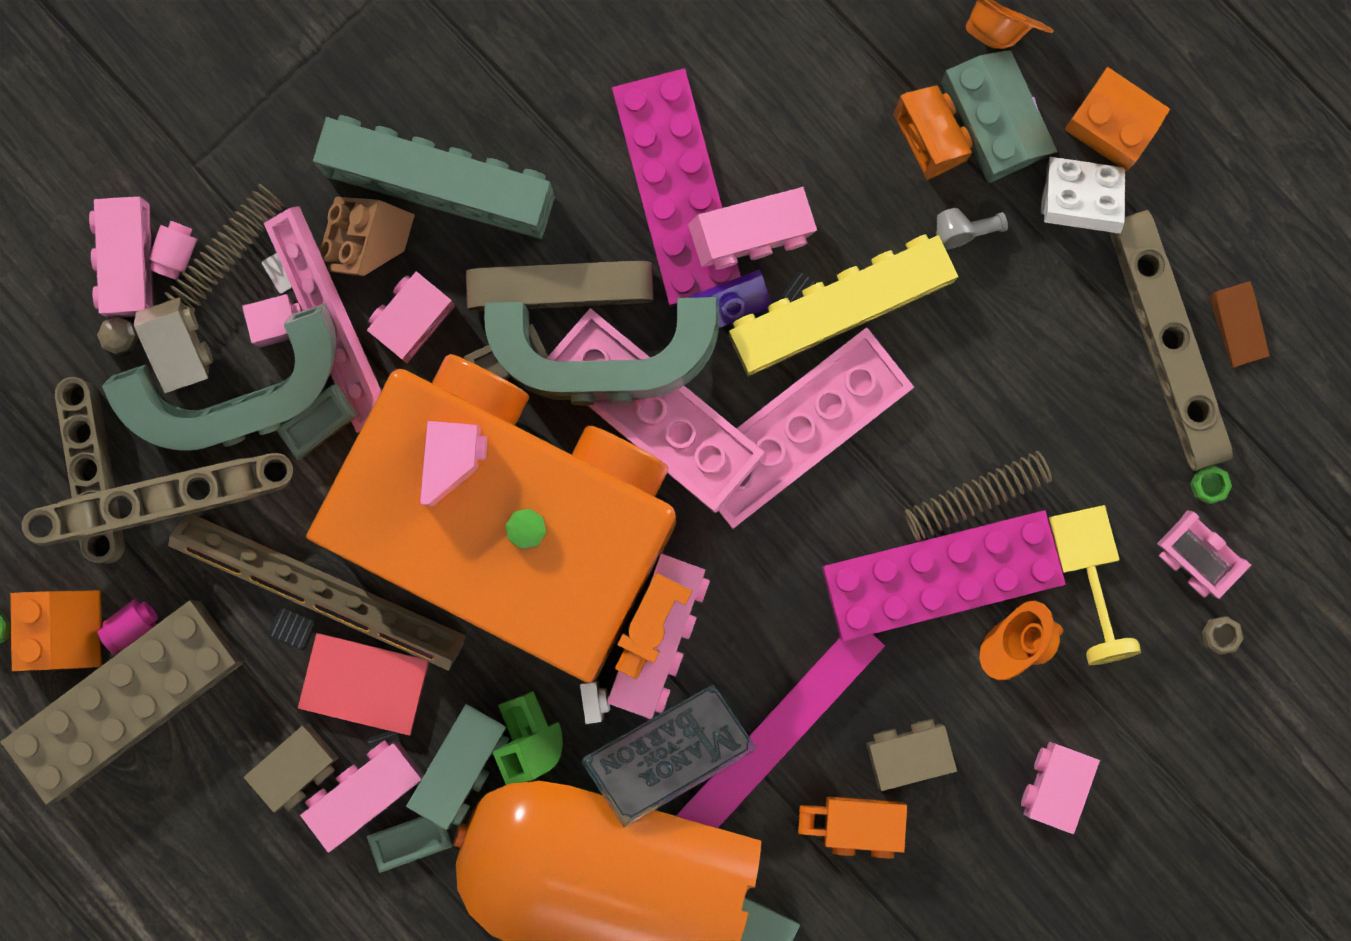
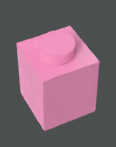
M287 294L242 306L251 343L259 348L290 340L284 323L290 315L302 311L300 304L295 303L294 299Z

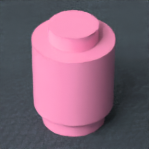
M170 221L168 228L160 225L148 257L151 260L148 269L175 280L178 279L180 272H185L197 241L196 238L190 236L192 229Z

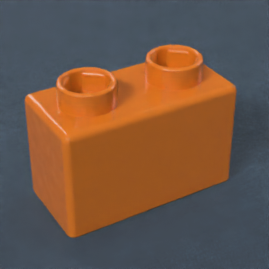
M453 354L445 356L432 383L404 369L393 371L388 377L307 532L306 538L586 683L593 682L599 677L676 526L674 508L655 497L669 470L668 465L645 450L595 426H587L584 429L572 454L518 428L515 425L529 400V395L507 380ZM427 422L478 425L481 428V435L487 436L486 459L479 460L478 470L434 507L420 504ZM531 509L544 518L547 534L538 547L523 550L508 540L506 523L515 511Z

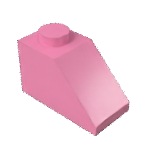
M427 422L420 504L434 507L478 470L479 460H485L487 453V436L481 435V428L478 425Z

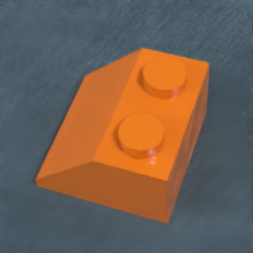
M1107 67L1064 130L1117 166L1125 168L1127 172L1136 163L1152 140L1170 108Z
M938 85L901 95L893 113L927 181L968 161L972 154L970 148L973 147V141L968 130L964 126L960 128L953 116L956 114V108L948 93L942 94Z
M101 590L10 593L12 671L93 668L103 665L102 641L98 636V630L102 628Z

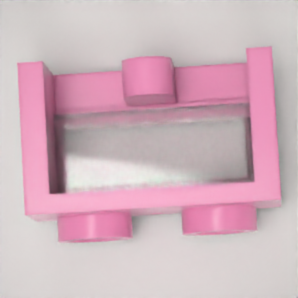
M1187 510L1183 517L1157 543L1164 550L1159 557L1173 570L1177 571L1182 567L1190 574L1192 578L1187 583L1205 598L1210 593L1213 597L1219 599L1244 574L1251 564L1237 556L1218 534L1210 531L1198 519L1199 516L1195 512Z

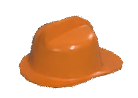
M977 0L966 23V30L969 34L985 45L999 49L1015 45L1032 28L1049 33L1054 32L1053 29L1045 24L1006 8L994 0Z
M1037 601L1025 602L994 626L985 636L980 648L979 659L981 667L989 677L997 680H1009L1022 673L1031 665L1044 664L1051 660L1058 650L1060 635L1064 630L1060 624L1053 621L1051 611L1045 604Z

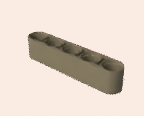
M649 261L476 268L466 271L467 310L485 311V303L523 302L527 309L643 304L654 301L652 262Z
M65 378L55 389V401L71 496L74 498L115 488L98 389L92 383L80 378ZM81 386L84 390L83 401L74 406L71 402L72 391ZM88 424L91 429V435L86 442L80 443L77 438V431L82 425ZM94 461L97 466L96 476L92 480L87 481L83 475V469L88 462ZM115 500L110 506V514L114 518L121 519L118 500ZM123 530L79 540L83 556L94 563H114L122 557L125 551ZM106 536L110 542V549L107 554L101 557L96 551V543L100 537Z

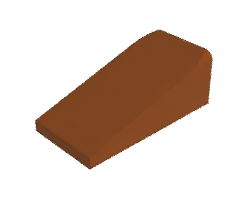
M1251 281L1214 292L1208 296L1232 368L1270 356Z

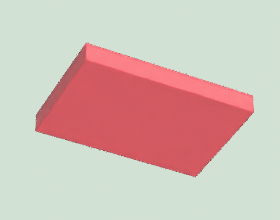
M316 633L298 709L410 736L412 735L429 662L416 656Z

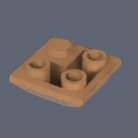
M335 197L334 203L328 212V224L323 241L318 247L328 272L365 276L404 252L414 214L380 200Z

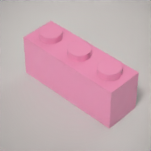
M803 187L698 214L688 224L701 267L715 265L716 270L737 264V258L749 255L751 260L766 257L773 253L772 248L783 245L785 251L802 247L807 244L806 238L817 231Z
M140 196L94 199V211H90L89 214L90 229L96 237V248L91 250V264L93 270L97 271L98 286L93 287L94 306L96 309H99L101 315L109 319L116 316L120 318L135 317L136 312L154 306L153 271L148 269L151 260L148 259L151 252L150 205Z
M384 740L366 754L370 761L363 767L358 769L355 764L336 778L339 782L336 788L329 793L323 788L305 802L309 809L300 816L328 853L422 780L424 773L399 741L389 746Z

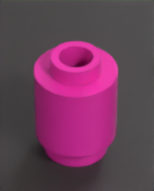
M132 600L103 622V627L98 630V636L105 647L111 653L117 655L155 627V621L158 620V616L147 602L139 603L136 600Z

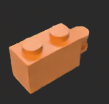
M826 796V807L800 805L798 833L824 836L823 843L826 847H832V854L854 856L856 849L871 850L872 857L894 858V852L904 853L907 805L904 802ZM815 814H825L824 828L814 827Z

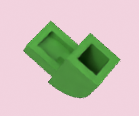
M534 691L499 704L498 707L513 741L492 752L506 785L531 781L550 771L559 761L562 752L563 739L559 722L547 725Z

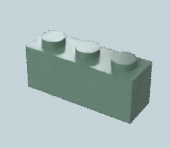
M465 704L406 807L445 830H449L452 824L459 827L471 807L465 801L472 789L479 793L490 774L485 767L493 755L492 751L506 745L510 739L504 735L508 728Z

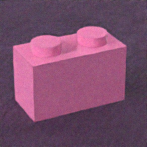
M417 271L412 277L406 275L396 285L393 291L396 296L387 307L382 304L374 311L368 321L371 326L367 329L370 334L407 364L455 307L451 299Z
M1049 742L1047 749L1042 747L1037 755L1034 769L1038 770L1034 785L1028 784L1023 794L1021 806L1026 807L1023 814L1031 819L1074 834L1100 760Z

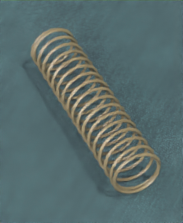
M258 184V188L267 198L256 191H252V194L264 207L250 198H246V200L256 212L245 205H240L242 210L253 221L238 211H234L235 215L246 227L236 220L229 218L230 223L242 235L229 226L223 225V228L239 244L221 232H217L218 236L232 250L218 240L211 238V241L228 258L209 245H205L206 249L221 264L205 253L200 252V255L217 272L198 259H194V262L210 278L194 267L188 266L190 271L205 286L187 273L182 272V275L200 293L179 279H176L177 283L193 299L174 286H170L193 312H195V309L186 299L198 306H201V302L193 293L203 299H207L205 293L197 285L208 292H212V288L203 278L214 285H218L217 280L207 270L224 279V275L214 264L230 272L229 267L218 256L230 264L236 265L235 261L224 249L237 258H242L241 254L228 241L247 252V248L235 235L248 244L253 245L252 240L239 227L255 238H259V235L245 220L259 230L265 231L264 227L249 213L251 212L263 222L268 221L255 205L270 216H276L260 198L279 211H282V208L278 204L285 207L284 203L261 184ZM165 292V295L170 300L176 299L169 293Z
M1036 450L1035 456L1029 453L1027 460L1021 457L1019 464L1012 461L1011 468L1005 464L1003 472L996 468L995 476L988 472L987 480L985 477L979 476L978 482L972 479L970 486L963 483L962 490L955 487L954 494L949 490L946 491V498L939 494L938 502L934 498H930V506L923 501L921 504L922 510L914 505V514L909 509H906L904 514L914 537L920 542L921 537L917 529L918 526L922 537L926 538L918 520L916 509L925 520L931 535H934L926 516L924 505L932 514L939 531L942 532V527L934 512L932 501L940 510L947 527L950 528V523L944 513L940 497L948 506L955 523H959L952 509L948 493L958 505L963 519L967 520L960 505L957 490L966 501L971 515L975 517L965 492V486L973 495L980 513H983L982 506L974 491L973 482L981 491L988 509H991V504L982 487L981 478L989 487L996 505L999 506L1000 503L991 486L989 475L995 480L1004 501L1007 502L1008 499L999 482L997 471L1005 479L1013 498H1016V494L1007 478L1005 468H1008L1012 473L1020 493L1024 495L1023 487L1014 471V464L1020 469L1026 486L1032 491L1031 483L1022 467V460L1028 465L1037 487H1040V481L1030 463V456L1036 461L1043 480L1048 484L1052 481V476L1044 457ZM1038 455L1040 456L1041 460L1045 465L1049 478L1047 477L1042 465L1040 464Z

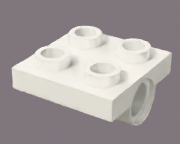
M1049 157L1041 203V214L1045 215L1044 222L1121 234L1125 218V168Z

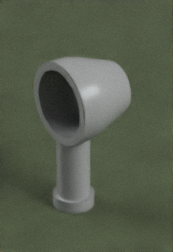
M951 208L937 216L936 235H939L945 249H953L970 242L976 236L996 231H1007L1008 222L1003 212L997 213L993 217L970 222L959 208Z

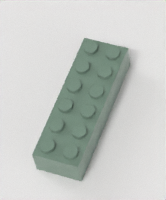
M339 115L338 120L326 117L313 158V162L326 178L540 240L543 239L555 199L551 183L545 180L546 175L543 173L524 169L522 174L509 170L507 163L493 158H487L486 163L471 159V153L459 148L450 147L449 152L434 148L435 143L420 137H413L412 141L397 137L398 133L386 127L376 126L375 131L360 127V121L348 116Z

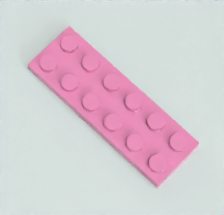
M590 308L546 359L562 362L642 360L650 357ZM685 386L663 396L633 399V403L628 405L610 404L609 399H596L593 405H588L592 411L633 445L665 462L669 467L667 473L714 513L721 508L765 456V452Z
M867 327L736 428L765 452V456L718 510L732 529L914 388Z

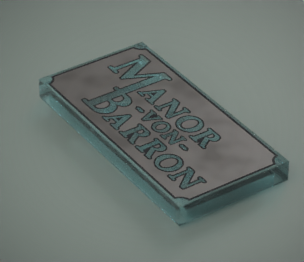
M713 684L585 756L582 764L622 826L626 827L753 753L756 746Z

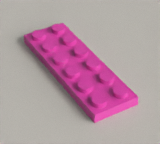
M685 68L612 87L669 306H676L677 298H688L741 277L738 264L716 270L715 265L702 268L688 224L698 214L721 209L722 205Z
M1045 510L822 567L841 642L1066 585Z

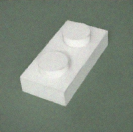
M599 680L580 684L585 723L602 722L604 713L610 710V704L607 703L609 699L608 688H600Z

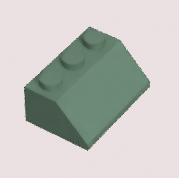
M1011 50L980 55L946 70L941 83L955 105L956 116L961 127L964 126L972 138V151L987 183H991L1057 154L1058 151L1040 112H1038L1039 110L1036 108Z

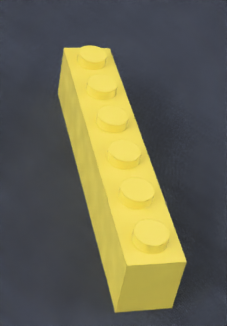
M926 234L906 243L907 250L896 255L893 254L892 250L884 252L871 259L873 265L861 271H859L857 266L851 267L837 275L839 281L826 287L823 282L816 283L802 291L804 297L790 303L788 298H784L767 307L769 313L755 318L752 313L734 321V329L729 331L728 336L747 377L954 283L958 275L939 235L928 239Z

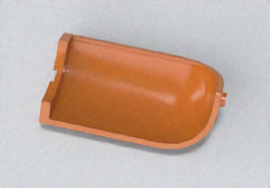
M544 781L512 783L486 794L472 810L466 825L460 824L457 828L453 846L459 847L456 861L457 890L469 915L490 935L503 941H741L749 912L742 911L745 894L749 888L755 887L761 852V841L649 808L632 818L628 815L623 816L611 797L569 785Z

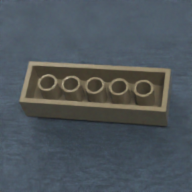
M189 600L3 739L1 744L46 805L58 802L245 663V661L201 601Z

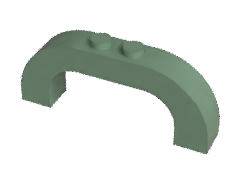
M716 297L677 298V328L672 341L659 354L642 360L560 362L545 359L536 354L531 347L529 339V310L523 302L485 303V331L489 346L500 365L515 382L526 390L545 398L571 400V404L578 406L593 405L596 399H609V403L614 405H628L633 403V399L654 398L671 393L689 383L699 374L710 359L717 342L719 305Z
M326 303L290 315L285 321L284 327L295 354V366L292 375L278 384L204 409H183L167 401L157 389L147 364L111 376L102 385V388L112 409L124 425L133 433L152 444L173 450H197L223 443L224 447L232 446L243 441L246 434L258 431L260 435H264L281 427L280 423L297 416L315 401L334 366L337 349L335 327Z

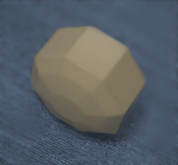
M117 316L104 321L97 334L102 349L119 356L133 351L139 339L134 324Z
M1228 616L1210 619L1202 631L1205 647L1220 655L1236 652L1244 639L1241 625Z

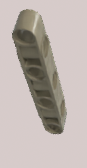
M1148 210L1126 216L1121 234L1109 233L1187 462L1193 471H1197L1231 460L1233 458L1232 446L1154 219ZM1144 259L1152 264L1154 272L1151 277L1143 276L1139 272L1137 267L1138 260ZM1164 331H1170L1176 335L1178 339L1176 349H1169L1164 345L1162 340ZM1190 403H1195L1202 409L1203 416L1199 423L1194 422L1188 416L1187 409Z
M271 453L253 458L232 460L82 495L29 511L23 518L22 531L25 537L33 544L49 546L234 504L284 489L291 481L293 466L285 455ZM270 463H279L284 466L286 477L279 482H272L265 477V467ZM201 480L209 485L210 492L205 499L194 500L188 495V486L194 481ZM117 499H126L132 504L131 513L123 519L114 518L110 514V506ZM47 517L51 519L53 525L50 534L43 538L33 536L31 532L32 523L37 518Z

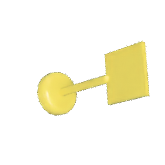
M1105 505L1049 517L1062 573L1086 568L1102 626L1105 643L1098 644L1087 650L1088 664H1105L1140 654V645L1136 639L1123 638L1115 640L1095 567L1119 561Z

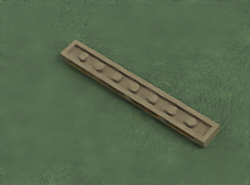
M185 515L169 537L168 546L448 671L463 647L466 635L196 515Z

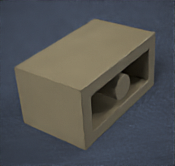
M180 297L136 312L134 328L164 393L208 379L209 364L213 363L211 351L205 341L200 343L195 330H198V323L191 308L185 309Z
M929 719L911 724V732L897 735L896 729H891L873 734L875 741L866 743L878 789L884 791L957 772L945 725H935L934 720Z
M305 724L243 778L273 812H277L283 807L289 812L306 797L302 791L314 781L318 786L336 771L331 765L339 757L310 724Z

